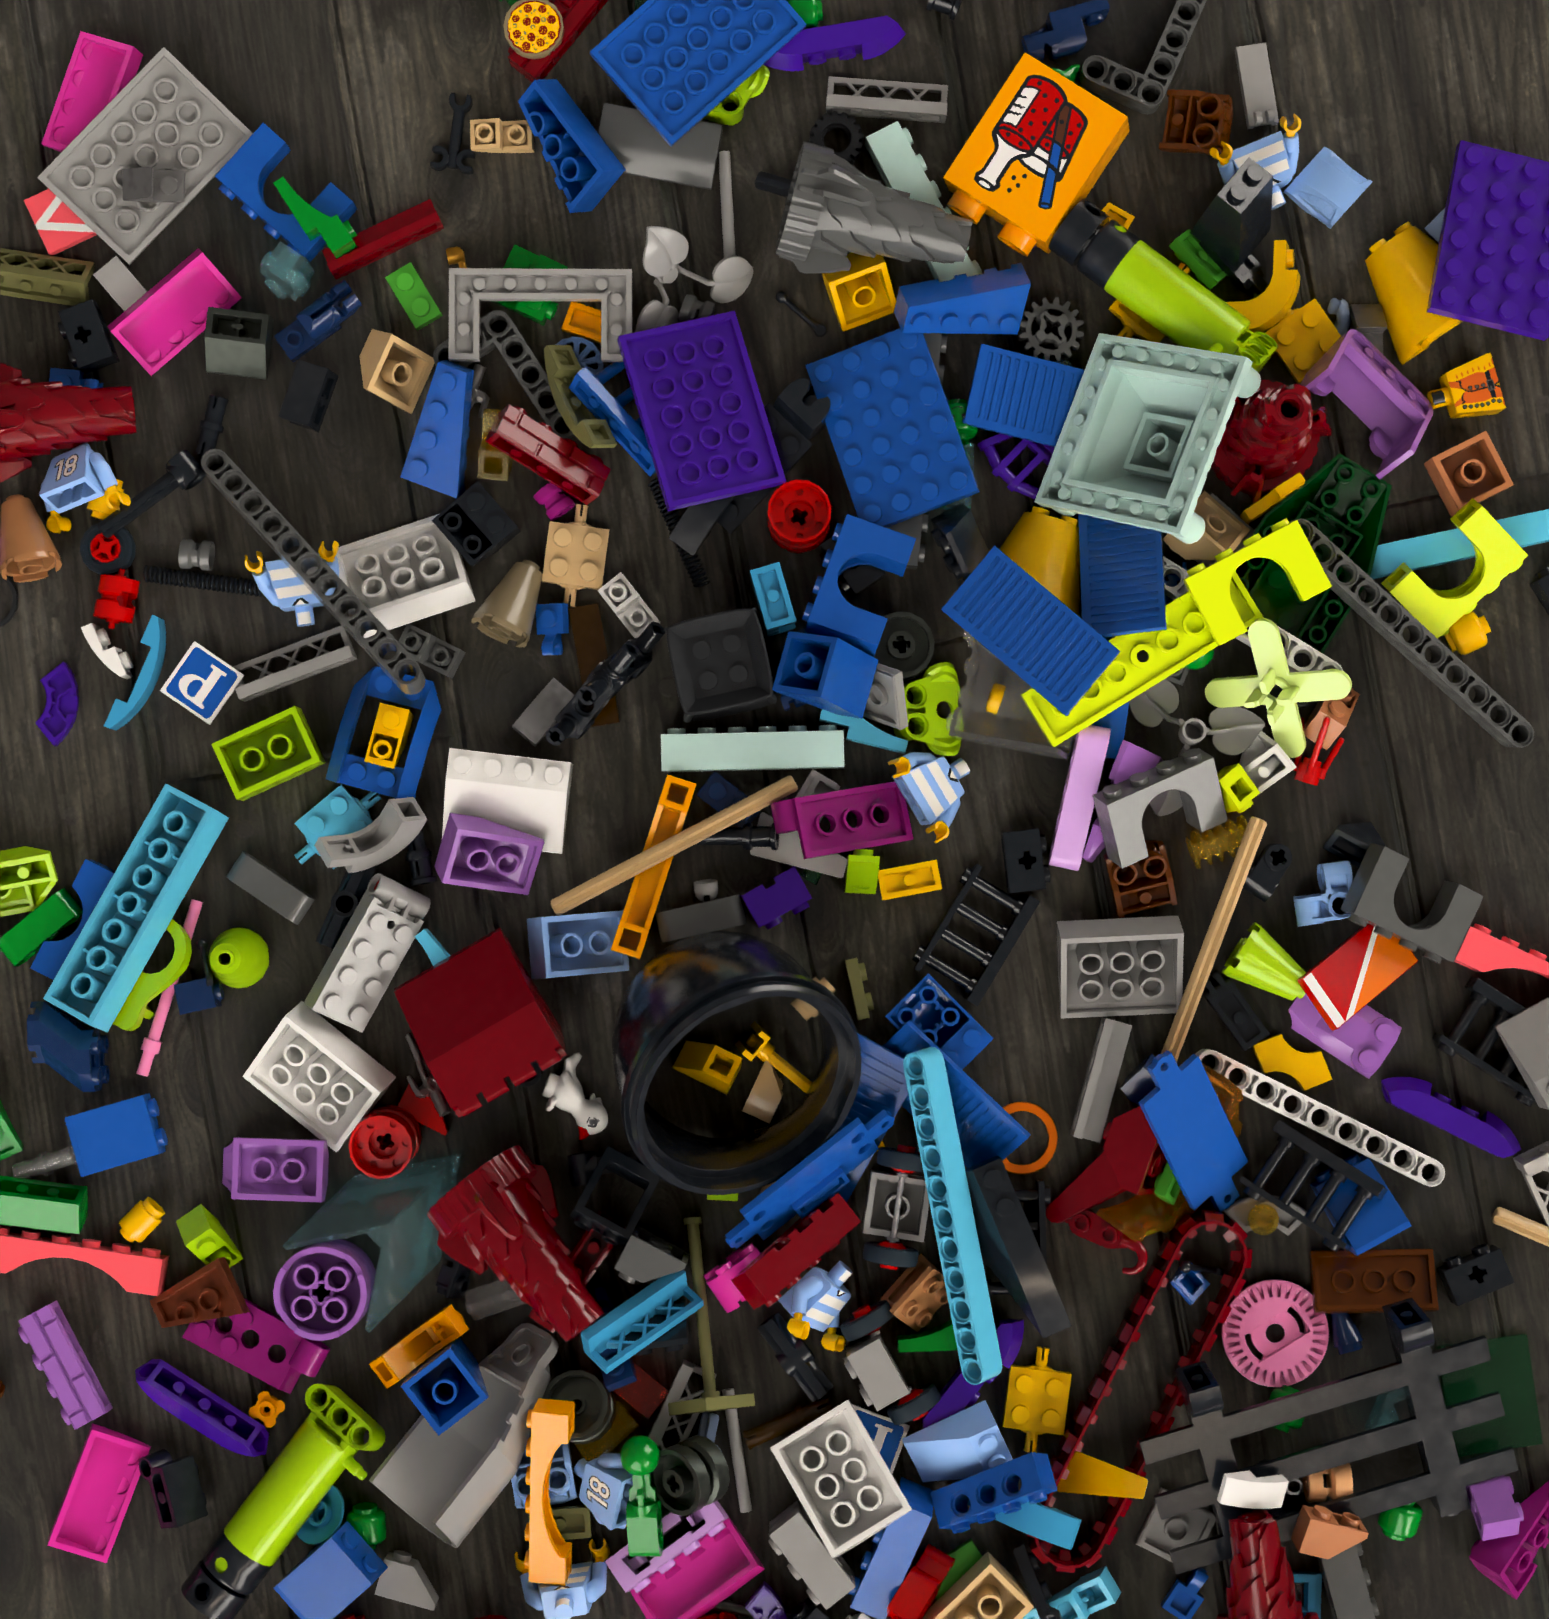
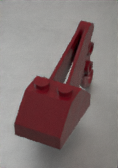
M1140 1106L1113 1118V1121L1107 1124L1103 1134V1139L1105 1140L1104 1152L1046 1208V1217L1050 1222L1068 1223L1071 1231L1081 1238L1108 1249L1128 1248L1135 1251L1138 1256L1137 1264L1132 1268H1122V1272L1128 1275L1138 1274L1147 1265L1148 1254L1145 1246L1139 1240L1132 1237L1121 1224L1092 1212L1090 1209L1125 1191L1136 1195L1154 1194L1156 1178L1163 1172L1167 1160Z

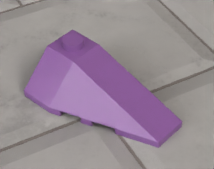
M1123 740L1109 775L1111 784H1118L1129 779L1135 773L1152 769L1159 762H1162L1163 759L1156 754ZM1098 818L1092 826L1082 856L1089 863H1092L1105 848Z

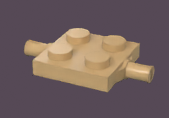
M576 504L574 522L560 523L549 521L542 582L557 584L565 588L563 603H568L569 596L571 595L570 608L575 607L577 590L586 588L599 590L602 587L610 530L586 524L589 506L583 505L582 516H580L581 504Z

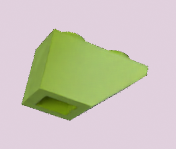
M202 1204L176 1221L184 1245L205 1265H208L217 1258L225 1257L231 1268L243 1259L242 1254L218 1219Z

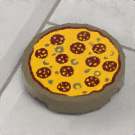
M519 0L506 13L503 24L505 39L515 53L521 57L533 60L545 58L562 43L564 35L562 15L557 7L548 0Z

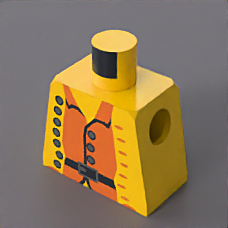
M1491 353L1484 354L1446 372L1439 378L1441 388L1427 393V398L1432 408L1436 409L1447 406L1450 418L1494 415L1506 408Z

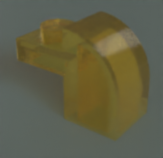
M485 408L483 411L482 442L478 450L477 478L508 481L511 473L513 459L485 442L492 424L501 410Z

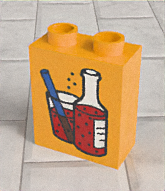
M1025 52L943 178L948 190L954 193L947 206L961 217L973 220V224L976 225L984 213L1001 223L1004 227L997 237L1004 244L1023 256L1027 257L1034 246L1049 254L1051 250L1048 248L1054 234L1072 209L1082 199L1087 197L1129 133L1128 116Z

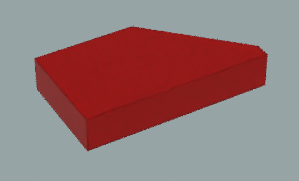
M408 1084L397 1107L404 1108L414 1116L417 1122L446 1136L449 1132L444 1117L439 1116L431 1097H416L410 1084Z

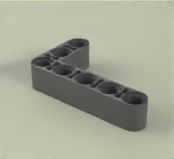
M1177 0L1144 75L1102 56L1093 55L1088 57L1082 65L1079 75L1081 85L1093 93L1139 113L1148 115L1156 112L1162 103L1207 0ZM1188 11L1192 19L1183 20L1178 15V12ZM1176 38L1180 42V46L1177 48L1170 47L1166 39ZM1154 66H1165L1168 74L1160 75L1156 73ZM1089 68H1096L1101 72V77L1092 78L1088 75L1087 70ZM1124 80L1129 85V88L1127 90H1119L1114 82ZM1142 93H1153L1156 97V101H1145L1142 97Z
M494 310L480 318V358L497 348L544 423L548 424L553 429V432L563 439L574 440L576 436L571 430L566 434H560L556 431L558 423L564 421L556 403L549 409H544L540 406V401L543 397L547 395L553 396L547 374L509 315L504 311ZM498 320L505 321L507 327L503 332L495 333L492 331L493 323ZM449 339L439 344L433 352L436 366L441 361L442 356L448 353ZM514 345H519L523 348L522 355L517 358L508 356V350ZM453 362V363H456V364L461 365V366H464V367H468L469 365L473 364L474 362ZM528 371H537L539 378L536 382L527 383L524 381V376Z

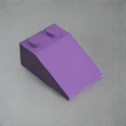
M450 813L434 867L441 882L444 884L528 895L543 849L544 840L480 817Z

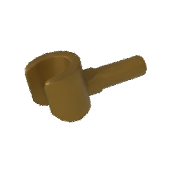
M456 246L446 249L449 265L458 263L459 268H467L465 254L460 247Z

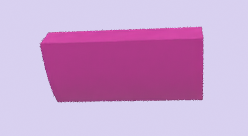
M80 31L41 144L62 152L136 76L143 54L134 46Z
M198 248L107 327L152 376L205 330L208 307L230 309L242 297Z
M92 1423L48 1537L47 1546L107 1563L141 1475L138 1465L139 1459L149 1454L151 1446L117 1431Z
M730 1518L723 1522L726 1527L712 1538L709 1534H706L698 1540L701 1546L688 1556L682 1552L674 1558L676 1565L661 1575L657 1571L649 1577L651 1583L640 1592L636 1593L634 1589L630 1591L646 1619L701 1618L765 1570Z

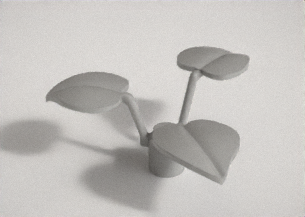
M648 226L642 260L643 267L648 274L655 277L653 283L658 287L662 296V303L658 300H652L645 305L638 317L635 332L678 323V310L674 306L668 305L669 298L663 287V283L674 282L678 273L707 286H712L711 298L718 303H728L740 297L748 288L753 276L754 267L741 256H727L714 267L712 273L713 280H708L678 265L687 257L689 249L688 241L681 233L667 227Z
M1166 679L1129 701L1133 716L1144 726L1156 727L1162 722L1163 718L1167 722L1180 726L1178 737L1184 746L1178 757L1186 750H1189L1190 746H1194L1202 741L1206 735H1213V745L1219 752L1225 755L1241 754L1252 745L1258 734L1265 727V722L1260 717L1241 707H1218L1213 710L1208 717L1210 730L1202 720L1197 718H1191L1186 722L1183 719L1173 718L1168 714L1173 713L1177 709L1179 693L1175 686ZM1177 789L1164 791L1154 797L1149 803L1157 816L1169 815L1183 806Z

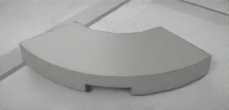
M1251 1196L1244 1197L1235 1201L1228 1209L1223 1210L1246 1233L1257 1227L1269 1226L1277 1228L1289 1236L1302 1224V1222L1263 1197L1259 1201ZM1294 1202L1290 1203L1289 1207L1305 1216L1307 1212Z

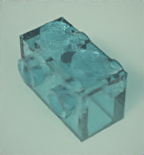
M281 241L273 252L269 251L263 257L260 264L262 267L260 273L266 279L264 284L282 300L289 297L296 301L299 296L303 297L311 286L310 279L315 274L314 269L306 258Z

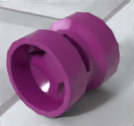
M548 483L533 497L539 505H545L546 515L551 521H555L568 513L575 506V503L570 496L562 494V489L552 483Z

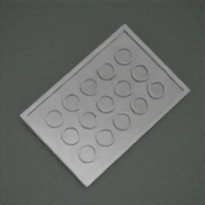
M163 47L37 178L130 266L212 181L215 175L253 133ZM153 167V170L185 171V203L123 201V169Z

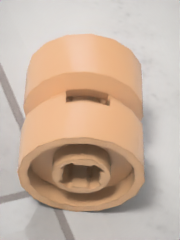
M1350 1463L1302 1477L1303 1490L1307 1502H1325L1327 1497L1335 1500L1353 1494V1478ZM1323 1475H1326L1327 1488H1324Z

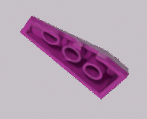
M1549 1481L1520 1503L1524 1520L1520 1521L1518 1535L1486 1541L1479 1539L1471 1548L1469 1558L1477 1570L1516 1600L1538 1566L1533 1563L1539 1547L1546 1548L1549 1542V1538H1547L1549 1533Z

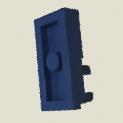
M715 771L696 794L718 812L748 797ZM760 811L735 823V825L743 828L744 824L752 823Z

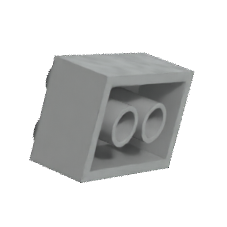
M799 1500L769 1522L768 1535L770 1539L768 1542L778 1556L782 1553L789 1562L787 1565L789 1571L796 1580L801 1578L804 1580L808 1587L806 1592L816 1605L821 1603L827 1610L856 1587L854 1571L842 1556L831 1557Z

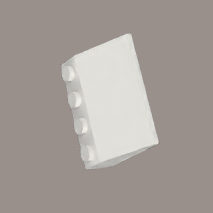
M437 515L341 546L337 551L339 578L387 630L475 602L461 554L432 521ZM349 609V617L353 616L357 609ZM377 630L367 631L364 634V638L375 635Z
M449 748L442 838L449 814L456 813L480 817L542 838L544 840L542 852L563 854L573 764L564 761Z
M303 1001L284 1016L242 1076L320 1140H327V1145L336 1153L396 1078V1076L328 1021L310 1009Z
M846 1400L770 1447L832 1558L841 1556L912 1510L850 1400Z

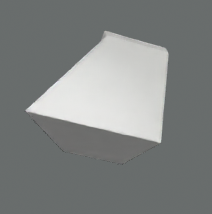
M1263 731L1258 734L1252 745L1242 752L1239 762L1260 793L1297 767L1279 744Z

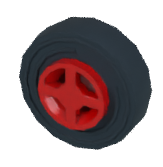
M95 524L84 533L80 542V553L85 565L91 571L100 575L115 576V574H118L119 569H128L135 558L136 552L133 536L124 527L107 539L99 531L98 524Z

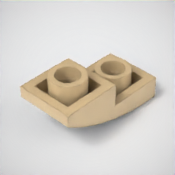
M500 118L470 120L471 151L488 153L535 152L534 135L527 120L501 121Z

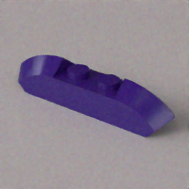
M888 15L804 29L764 65L783 71H803V63L809 62L810 65H819L825 63L830 58L838 57L839 60H849L856 57V54L861 53L863 60H867L893 48L906 33Z
M1392 1077L1381 1080L1385 1102L1494 1156L1506 1158L1521 1150L1520 1144L1510 1128L1491 1112L1486 1111L1480 1119H1477L1478 1112L1463 1105L1459 1110L1451 1106L1452 1100L1442 1094L1434 1092L1433 1097L1430 1096L1432 1083L1422 1079Z
M1000 1319L995 1323L1002 1365L1008 1369L1015 1361L1022 1344L1024 1333L1023 1319ZM960 1366L939 1392L941 1400L928 1410L929 1413L922 1417L923 1429L962 1411L966 1406L968 1408L973 1406L979 1399L981 1394L978 1391L985 1382L978 1385L968 1383L963 1377ZM993 1377L985 1382L990 1384L996 1377Z
M152 1359L135 1369L136 1382L156 1404L232 1452L250 1457L266 1455L269 1434L262 1424L162 1359Z

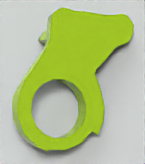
M173 919L166 928L174 940L175 951L172 960L160 972L148 974L142 971L113 1025L123 1030L134 1031L140 1027L143 1018L150 1020L155 1013L147 1004L172 985L186 971L192 954L191 939L184 927Z

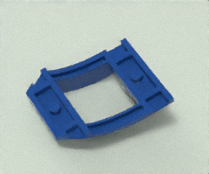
M374 666L354 685L350 694L325 779L394 798H416L415 794L419 779L421 778L431 739L442 711L434 681L425 679L426 683L422 691L409 695L402 692L380 667ZM405 674L403 681H410L415 676ZM367 695L422 710L404 768L396 766L395 769L367 763L364 761V757L349 754L358 719Z

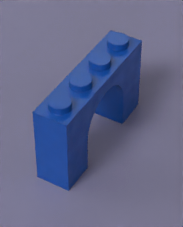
M262 123L215 175L221 184L218 189L231 201L235 197L243 203L241 209L251 219L255 220L259 217L266 224L263 229L275 240L279 237L284 239L288 243L285 248L299 260L303 256L307 261L311 262L326 245L323 237L320 235L310 241L293 214L277 213L266 206L263 195L266 179L291 150L283 139L266 124ZM331 182L310 204L313 208L327 216L333 217L337 214L341 222L349 220L358 210L354 202Z
M847 514L844 523H837L832 536V540L836 541L834 550L828 549L822 564L823 567L827 568L824 577L818 575L812 593L817 594L814 604L808 602L802 620L807 621L806 633L838 637L861 651L875 656L888 618L851 605L839 590L838 577L848 568L857 565H870L903 577L916 538Z

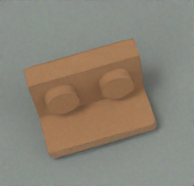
M922 1254L918 1256L916 1267L907 1268L880 1298L882 1301L887 1300L891 1306L890 1312L916 1332L928 1325L934 1313L948 1302L943 1274Z

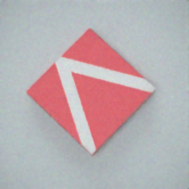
M49 189L24 200L50 256H54L97 235Z

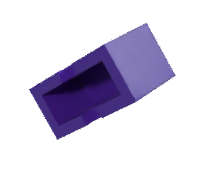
M795 866L774 877L773 879L776 884L765 889L762 884L741 896L759 928L765 925L766 929L769 930L783 922L781 915L791 910L793 915H796L810 907L807 901L812 899Z

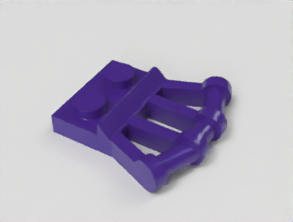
M999 433L978 443L980 451H984L993 470L991 473L996 478L1000 476L1008 484L1007 488L1011 492L1016 491L1035 501L1039 488L1023 481L1042 461L1047 466L1049 465L1055 447L1020 439L1021 442L1001 461L995 445L1013 438L1012 436ZM1028 447L1037 456L1016 476L1008 466Z

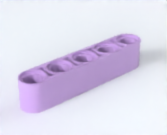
M1090 725L1076 734L1049 853L1048 865L1079 871L1094 809L1092 795L1098 791L1110 739V728Z

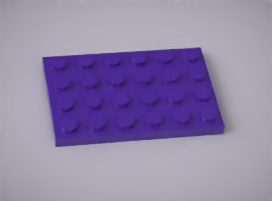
M1463 140L1459 141L1456 146L1427 312L1543 341L1549 337V162Z
M735 311L618 336L617 342L667 511L767 489L786 482Z

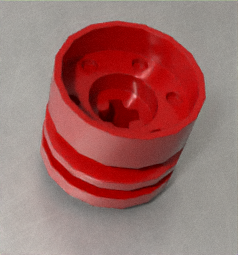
M795 479L783 483L774 491L768 503V529L771 538L779 547L794 553H805L814 550L824 542L830 530L831 504L828 495L819 485L808 480ZM794 515H798L800 518L805 517L804 524L800 525L799 522L793 523Z
M394 1105L379 1106L369 1112L352 1131L348 1144L350 1158L356 1168L366 1176L376 1179L392 1178L401 1173L419 1151L422 1140L420 1125L414 1116L404 1108ZM387 1133H389L390 1135H392V1136H391V1141H392V1142H391L390 1144H388V1143L385 1142V1140H386V1136H385V1135H386Z

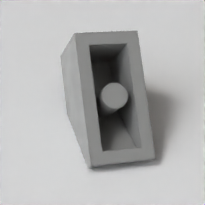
M394 1550V1553L388 1552L384 1558V1563L388 1568L379 1577L374 1595L434 1611L438 1604L439 1596L417 1559L411 1558L412 1555L402 1550Z

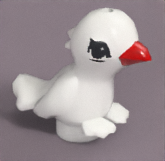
M574 1053L564 1060V1067L560 1076L550 1073L542 1096L549 1098L545 1108L546 1111H551L556 1106L572 1114L578 1125L579 1140L586 1139L589 1135L602 1132L608 1124V1114L601 1098H596L594 1093L590 1096V1100L585 1099L582 1086L576 1077V1067L582 1056L580 1053Z

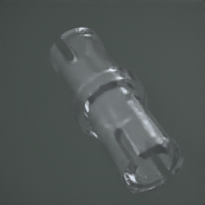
M68 1146L51 1153L44 1151L38 1153L35 1158L13 1163L12 1170L14 1177L28 1179L41 1174L44 1176L51 1175L54 1170L75 1165L77 1161L73 1147Z

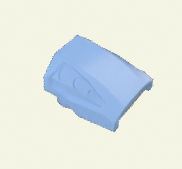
M1324 146L1283 193L1306 213L1331 229L1373 181L1364 178L1332 150Z
M569 1443L561 1444L552 1460L549 1478L551 1505L566 1503L578 1498ZM526 1449L518 1471L511 1479L517 1509L525 1508L526 1497L530 1494V1485H526L525 1479L531 1457L526 1456Z

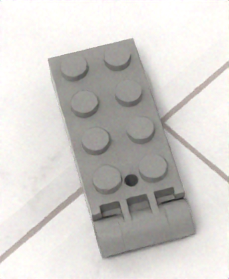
M380 873L375 874L371 878L362 899L304 1003L313 1011L363 1033L413 943L415 936L424 923L422 919L429 911L431 905L430 898Z

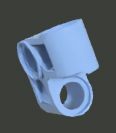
M1348 860L1317 865V880L1321 894L1293 897L1297 927L1323 924L1327 921L1350 917V914L1346 912L1337 914L1332 908L1335 898L1345 900L1353 882L1352 869Z

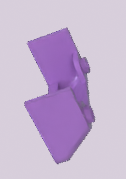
M1350 329L1342 335L1306 373L1300 384L1308 388L1313 394L1326 396L1332 391L1372 431L1369 437L1370 449L1374 455L1383 460L1375 475L1379 480L1415 453L1433 416V408L1429 400L1362 333L1355 329Z

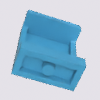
M780 562L750 570L751 583L767 637L795 629L797 621Z

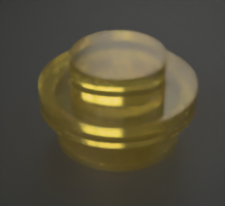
M1258 1204L1248 1214V1225L1257 1234L1268 1235L1275 1231L1278 1226V1213L1270 1205Z

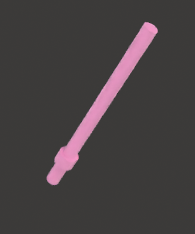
M191 899L183 924L191 940L203 902ZM179 978L161 993L148 1037H144L141 1046L143 1053L136 1074L148 1077L154 1056L159 1054L162 1044L159 1040L175 993L174 985L178 984Z

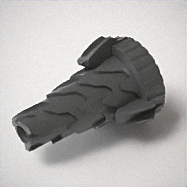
M804 141L790 184L775 254H778L779 258L793 261L797 270L804 274L849 271L851 262L847 257L848 252L871 258L881 255L904 262H910L911 259L939 263L963 262L967 253L973 220L945 213L944 210L933 204L909 198L910 193L885 187L881 184V181L866 177L845 159L834 154V149Z

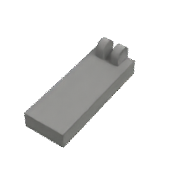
M1266 42L1236 47L1234 51L1247 130L1257 126L1277 125L1279 119Z

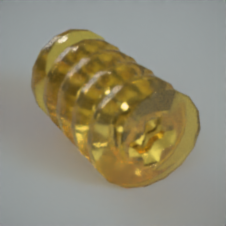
M1243 815L1237 816L1236 824L1231 819H1228L1225 822V829L1220 824L1213 827V832L1211 829L1202 832V837L1196 830L1191 831L1190 840L1187 836L1185 837L1190 857L1197 869H1201V859H1205L1209 865H1213V855H1216L1223 862L1225 851H1228L1232 858L1236 857V848L1240 847L1248 825Z

